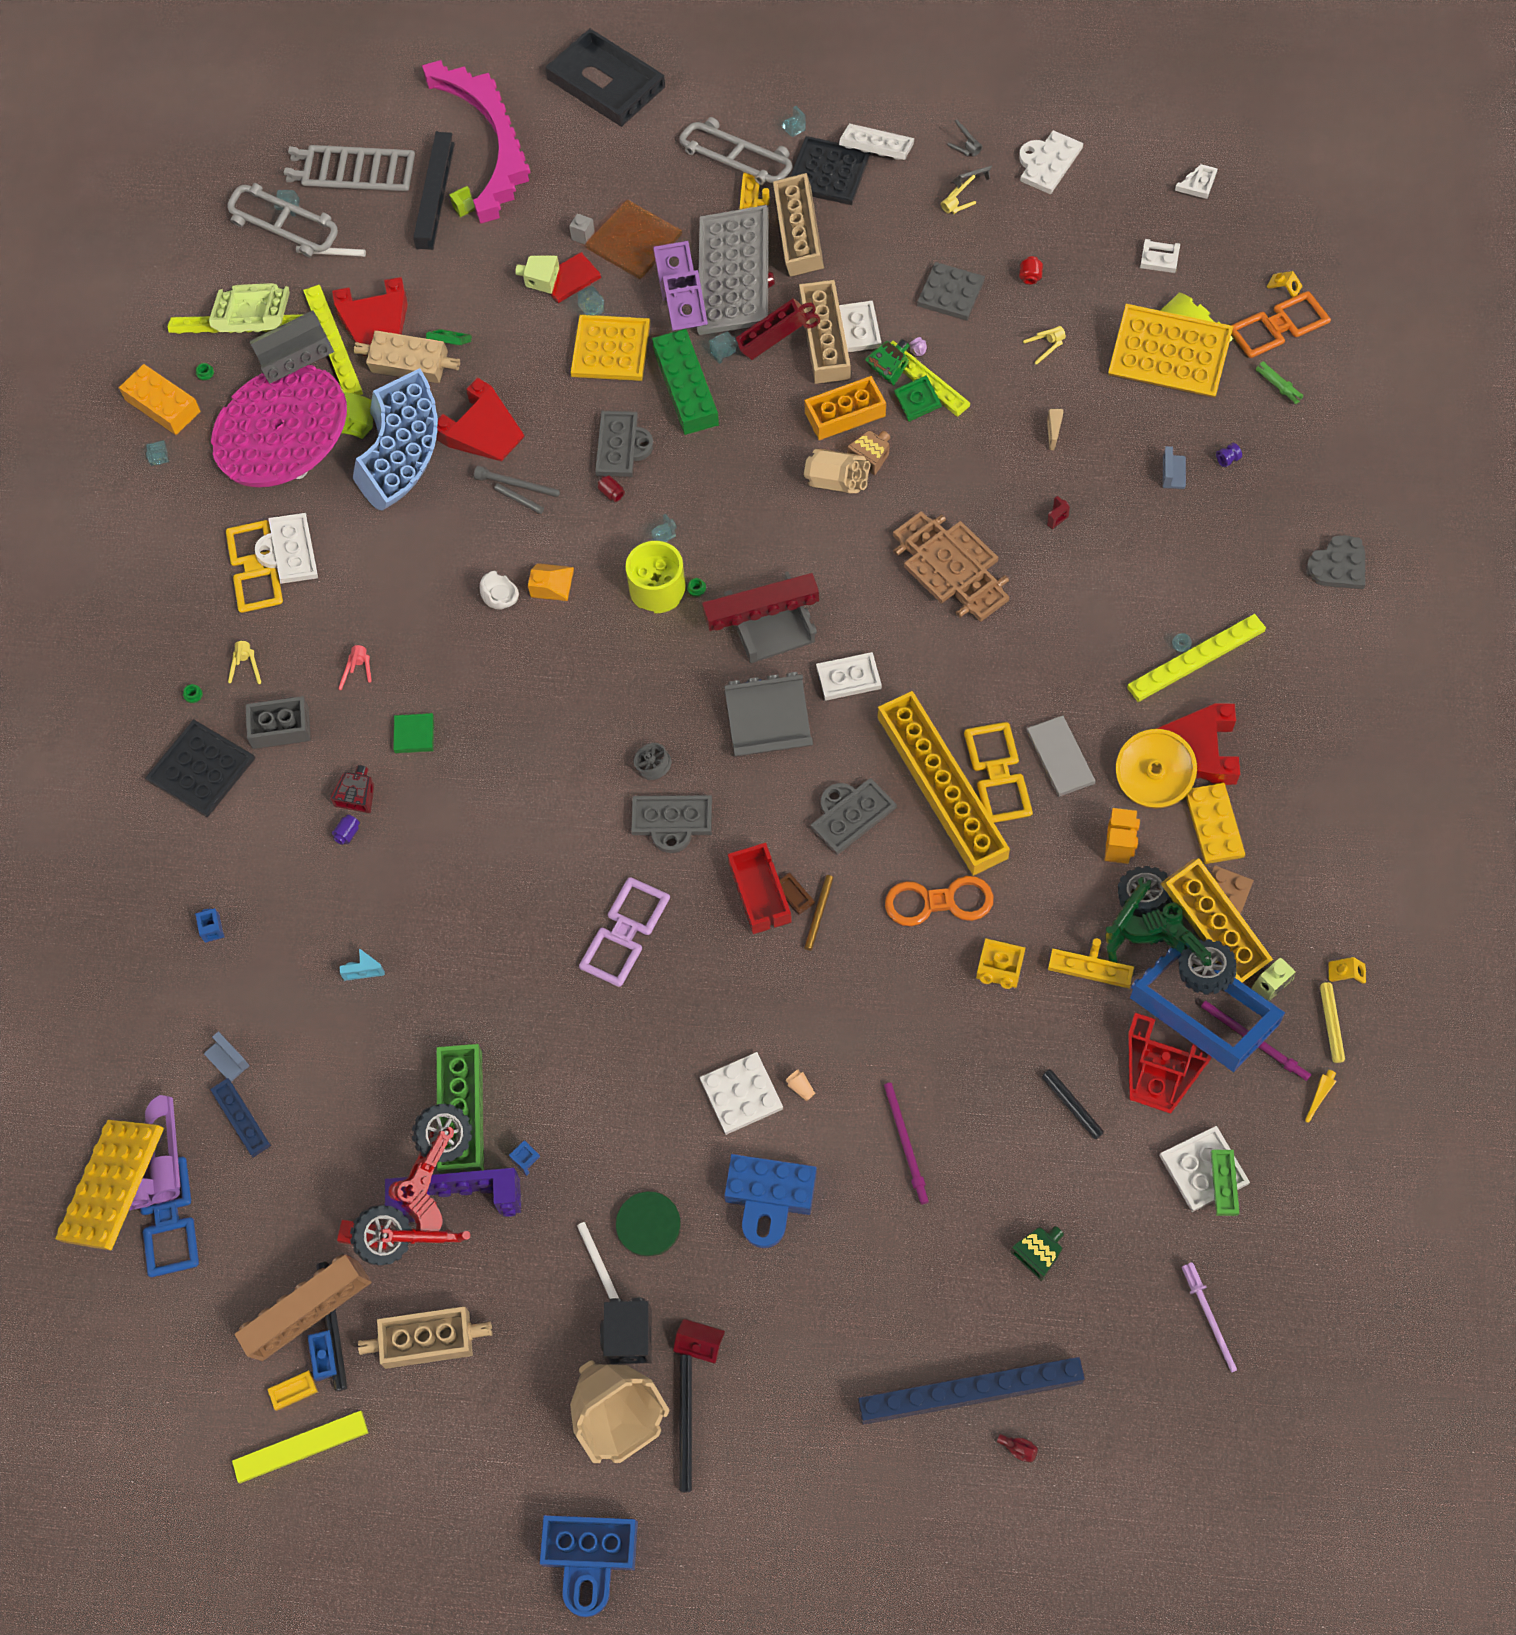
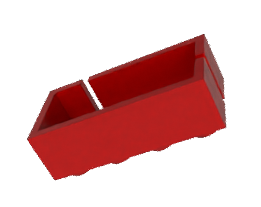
M762 843L728 854V863L752 933L756 934L769 930L770 925L776 928L792 923L791 911L767 844Z

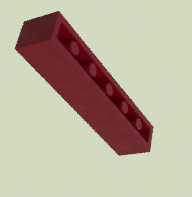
M813 573L703 602V614L709 631H718L724 627L740 625L749 620H758L761 617L776 615L782 611L795 610L804 605H813L819 602V590Z

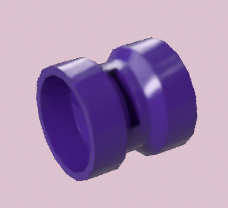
M1231 443L1226 449L1218 450L1216 458L1219 464L1226 468L1231 465L1232 461L1236 462L1242 458V451L1236 443Z

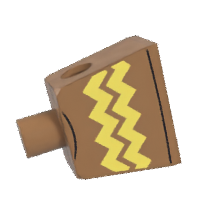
M868 431L847 447V453L864 456L870 462L869 472L875 476L889 455L890 444L888 441L890 435L886 431H882L879 435Z

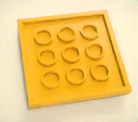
M580 315L571 377L642 381L650 318Z

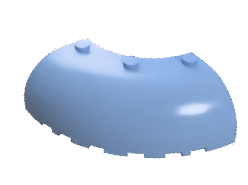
M420 368L373 391L370 414L376 423L378 438L374 445L356 458L353 480L366 499L378 510H384L393 505L415 486L423 475L435 447L438 422L435 400L430 391L429 383Z

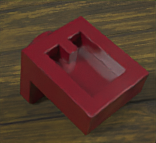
M1059 496L1054 498L1053 509L1048 514L1047 525L1052 530L1069 517L1070 506L1066 500L1061 499Z

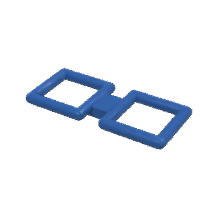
M183 1156L178 1157L182 1198L140 1208L142 1215L153 1213L155 1215L156 1225L143 1229L147 1275L149 1277L186 1270L199 1265L194 1219L191 1217L179 1219L178 1207L191 1204L187 1160ZM186 1227L190 1260L156 1267L152 1235Z

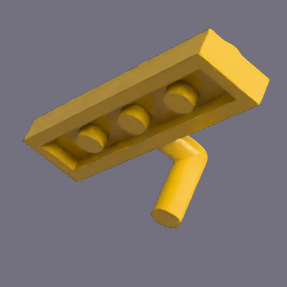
M744 172L739 210L764 205L768 206L770 204L769 189L764 188L762 190L763 199H758L760 184L756 182L755 176Z
M1096 938L1093 940L1089 956L1052 949L1048 970L1130 988L1134 967L1097 959L1101 940Z

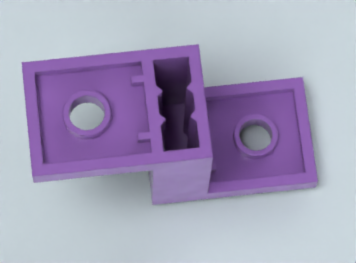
M688 241L653 247L663 301L667 300L672 331L708 325L698 270H693ZM672 257L677 258L679 265L672 267L669 264V259ZM689 305L692 308L691 314L685 315L682 312V307Z

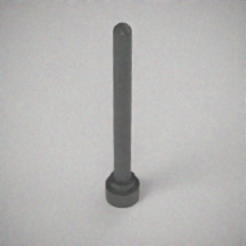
M477 465L474 472V479L480 481L491 479L555 497L560 495V491L557 489L489 472V469H486L485 466Z

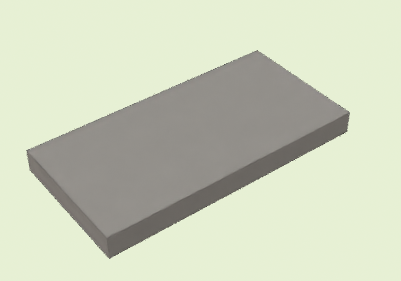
M1064 716L1027 728V733L1058 797L1095 784V779Z

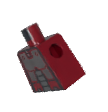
M358 765L355 773H343L330 798L334 807L371 813L374 783L372 778L367 776L369 770L367 767Z

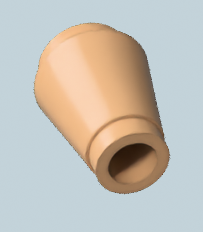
M796 1070L786 1079L787 1086L804 1098L805 1101H808L816 1094L803 1072L801 1073L799 1070Z

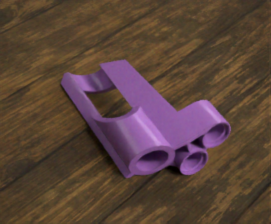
M159 1095L146 1108L144 1124H153L158 1117L166 1115L169 1156L155 1157L154 1150L129 1210L148 1207L154 1203L159 1204L171 1201L180 1194L172 1097Z

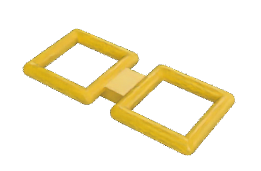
M267 520L226 529L230 563L232 566L244 564L245 572L233 576L237 606L240 613L280 605L283 602L277 568H265L257 560L256 554L237 558L234 535L262 528L264 535L270 534V525ZM266 550V552H261V554L266 555L270 551ZM271 574L275 598L245 604L241 581Z
M1002 722L965 729L964 736L973 770L987 769L989 779L978 781L977 787L981 803L992 821L996 823L1031 816L1033 811L1024 777L1022 774L1010 775L1007 766L1019 762L1010 724ZM1003 730L1010 757L979 762L973 736ZM1017 782L1024 809L993 815L986 787Z

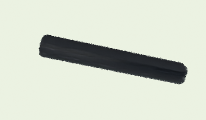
M1051 1069L1047 1070L1042 1076L1045 1082L1094 1139L1100 1138L1104 1133L1103 1129Z

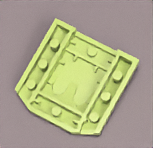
M268 283L232 286V290L223 292V289L218 290L209 318L210 326L220 332L242 333L244 331L260 332L262 330H273L282 323L290 294L289 287L285 286L284 289L278 288L277 284Z

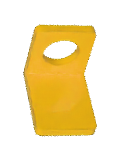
M1294 271L1273 274L1267 285L1268 289L1285 286L1292 298L1297 296L1302 288V284ZM1293 281H1294L1295 284H1296V289H1295V291L1292 289V282H1293Z
M1355 957L1330 961L1328 963L1329 981L1334 982L1354 978L1362 984L1366 983L1365 964ZM1358 966L1361 970V976L1358 973Z

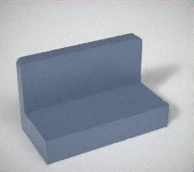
M1165 446L1163 454V488L1185 489L1186 457L1173 455V447Z
M218 1031L212 1037L216 1043L204 1054L232 1082L250 1065Z

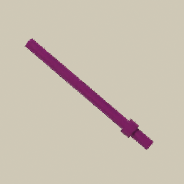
M1206 1000L1201 1005L1204 1010L1244 1037L1249 1032L1245 1027ZM1263 1042L1258 1047L1283 1064L1287 1071L1290 1073L1293 1071L1305 1081L1312 1075L1297 1065V1061L1287 1058L1266 1042Z
M891 1082L886 1083L884 1088L913 1178L911 1180L913 1188L917 1191L920 1204H927L929 1201L924 1188L926 1186L925 1180L920 1175Z

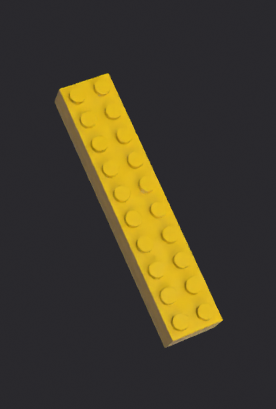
M911 691L879 706L878 719L972 875L974 876L1007 860L1010 848L914 692Z

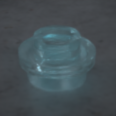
M1185 633L1176 635L1172 640L1173 648L1179 652H1186L1191 648L1192 641Z

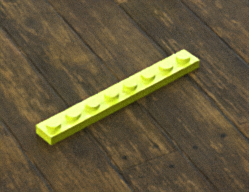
M320 284L303 290L311 311L314 310L334 350L333 353L329 354L343 392L362 395L361 386Z
M304 314L284 315L282 323L279 326H282ZM210 316L171 317L167 326L169 333L177 334L184 332H220L210 326Z
M1253 614L1128 684L1127 689L1137 702H1140L1265 632L1266 627L1256 614Z

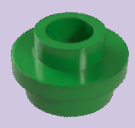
M201 363L196 368V375L200 380H209L214 375V369L207 363Z
M699 578L692 579L687 585L688 593L695 597L703 595L706 591L705 582Z
M194 684L186 686L183 691V697L189 703H196L203 696L202 689Z

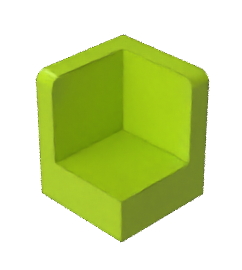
M468 186L449 194L452 206L460 217L475 210Z

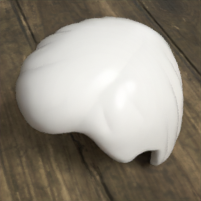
M491 571L482 577L479 586L480 594L484 603L489 607L502 610L511 607L517 602L519 596L518 589L507 576H500L497 574V571Z

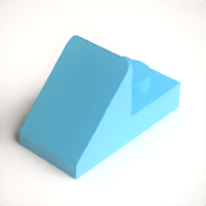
M359 949L360 963L349 962L346 965L340 966V974L344 981L385 975L381 964L361 949Z

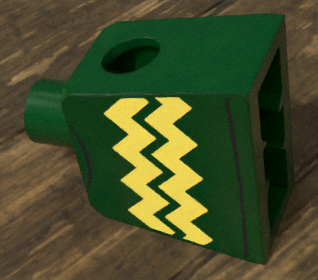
M1054 1226L1048 1233L1039 1227L1012 1247L1011 1253L1040 1281H1043L1063 1249L1057 1242L1064 1236V1233L1057 1226Z

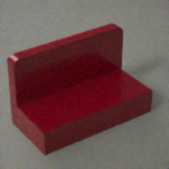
M683 1319L676 1334L673 1351L684 1355H691V1357L715 1364L725 1331Z

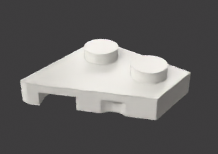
M1202 164L1199 165L1194 172L1186 176L1183 182L1176 184L1175 191L1208 199L1218 169Z

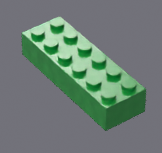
M687 329L652 338L654 354L684 435L719 426L718 411Z

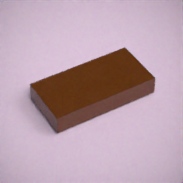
M790 872L779 879L787 902L798 915L815 904L812 897Z

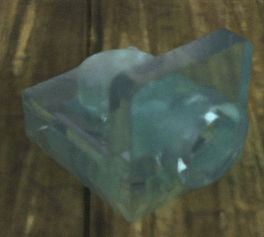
M164 440L146 444V457L151 466L169 462Z
M667 514L662 515L664 524L651 530L653 541L666 542L676 537V524L672 518L669 519Z

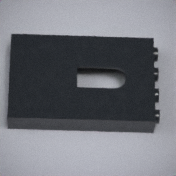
M591 28L545 67L547 80L620 127L627 123L665 88L664 74ZM587 67H594L613 80L607 86L601 88L584 77L582 72Z

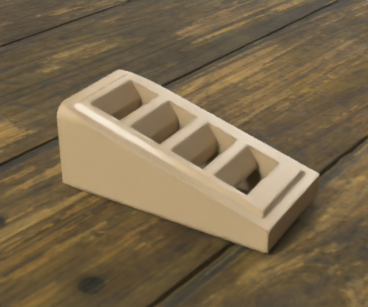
M1050 409L1048 411L1047 427L1050 450H1054L1056 447L1063 409Z

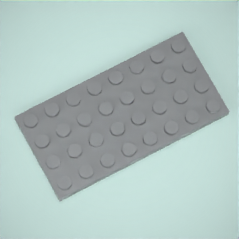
M767 205L700 217L699 279L708 325L697 327L699 335L752 327L768 316Z

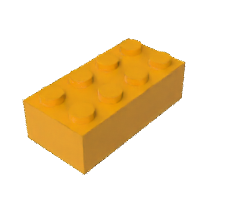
M145 364L119 387L125 401L175 435L201 412L195 398Z
M872 376L804 400L805 414L818 440L886 416V402Z

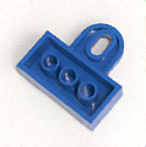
M731 1154L724 1195L725 1202L745 1205L742 1229L749 1243L759 1248L772 1247L779 1243L785 1234L788 1212L805 1215L811 1214L817 1167ZM762 1216H767L771 1219L770 1231L766 1237L757 1235L758 1221Z
M544 1516L540 1565L543 1567H564L563 1600L567 1608L575 1615L592 1617L605 1608L610 1596L611 1570L635 1571L638 1527L636 1519ZM589 1580L593 1584L592 1602L589 1606L583 1607L579 1602L580 1586L582 1582Z

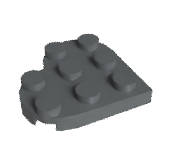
M1347 535L1334 536L1326 550H1315L1312 553L1306 567L1307 575L1316 580L1317 584L1323 586L1364 589L1365 549L1362 545V540L1358 537Z

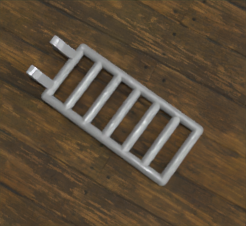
M309 145L308 150L289 146L288 153L291 154V161L304 159L305 165L303 171L285 168L284 175H287L286 182L298 180L301 181L303 186L408 191L415 152L413 150ZM314 152H324L319 180L309 179ZM331 153H341L336 180H326ZM357 154L352 182L343 181L347 155ZM364 155H374L369 182H359ZM381 156H391L386 183H376ZM398 156L408 157L403 184H393Z

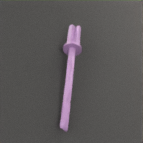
M1193 1263L1182 1266L1181 1268L1191 1289L1190 1294H1197L1230 1371H1237L1202 1290L1207 1288L1206 1285L1203 1286Z

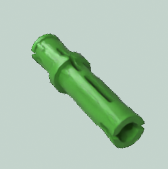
M1264 361L1260 363L1264 370L1257 366L1256 371L1278 388L1282 395H1286L1294 404L1300 402L1295 395L1302 399L1303 394L1296 390L1290 381L1287 382Z

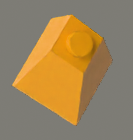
M537 563L530 573L528 583L530 596L532 598L568 601L574 567Z

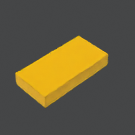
M309 1370L267 1389L276 1411L318 1392Z

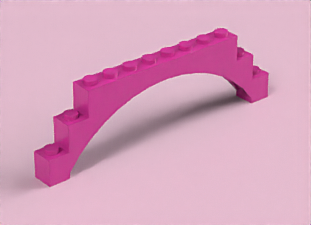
M441 60L422 65L429 89L435 88L462 98L477 108L492 125L499 142L498 160L492 178L479 197L473 199L480 224L500 218V204L515 200L513 192H516L515 185L529 182L528 174L531 172L528 163H524L526 160L523 151H519L521 149L518 139L514 138L516 134L514 128L510 127L509 115H505V105L500 103L502 99L499 90H495L497 89L495 80L491 79L489 73L472 77L470 72L467 73L465 66L448 71L447 66L444 67Z

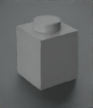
M578 213L569 226L571 239L588 245L595 233L593 219Z

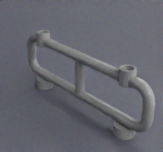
M709 117L705 124L701 122L690 124L679 137L681 145L685 147V151L689 155L698 152L755 176L756 182L760 185H763L765 181L773 183V181L785 179L792 170V162L788 159L790 154L787 148L779 146L775 152H772L718 130L719 122L713 117ZM700 129L737 146L725 157L699 146L694 140L691 142L687 141L686 138L693 130ZM743 148H746L784 164L785 168L779 175L771 176L765 170L759 171L734 159Z
M253 183L252 186L240 185L231 195L228 201V210L233 214L230 219L232 223L242 228L245 222L248 221L301 245L299 252L309 258L312 257L314 251L323 252L329 249L337 236L338 228L334 222L330 221L331 217L328 214L322 212L321 216L263 192V188L257 183ZM248 192L254 197H260L283 207L284 209L275 224L272 225L236 209L234 205L241 193ZM290 211L319 223L323 227H329L331 232L322 245H318L281 229Z

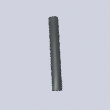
M499 483L494 488L496 491L539 514L544 510V507Z

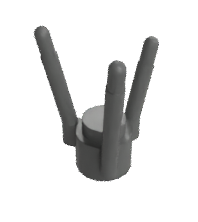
M956 119L955 123L969 138L965 143L966 149L952 143H947V145L964 153L966 156H970V154L977 156L983 146Z

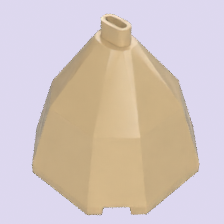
M593 1360L579 1368L581 1375L570 1404L573 1431L593 1463H600L602 1459H611L613 1463H621L659 1437L661 1432L659 1424L662 1417H667L669 1408L650 1378L627 1365L595 1364Z

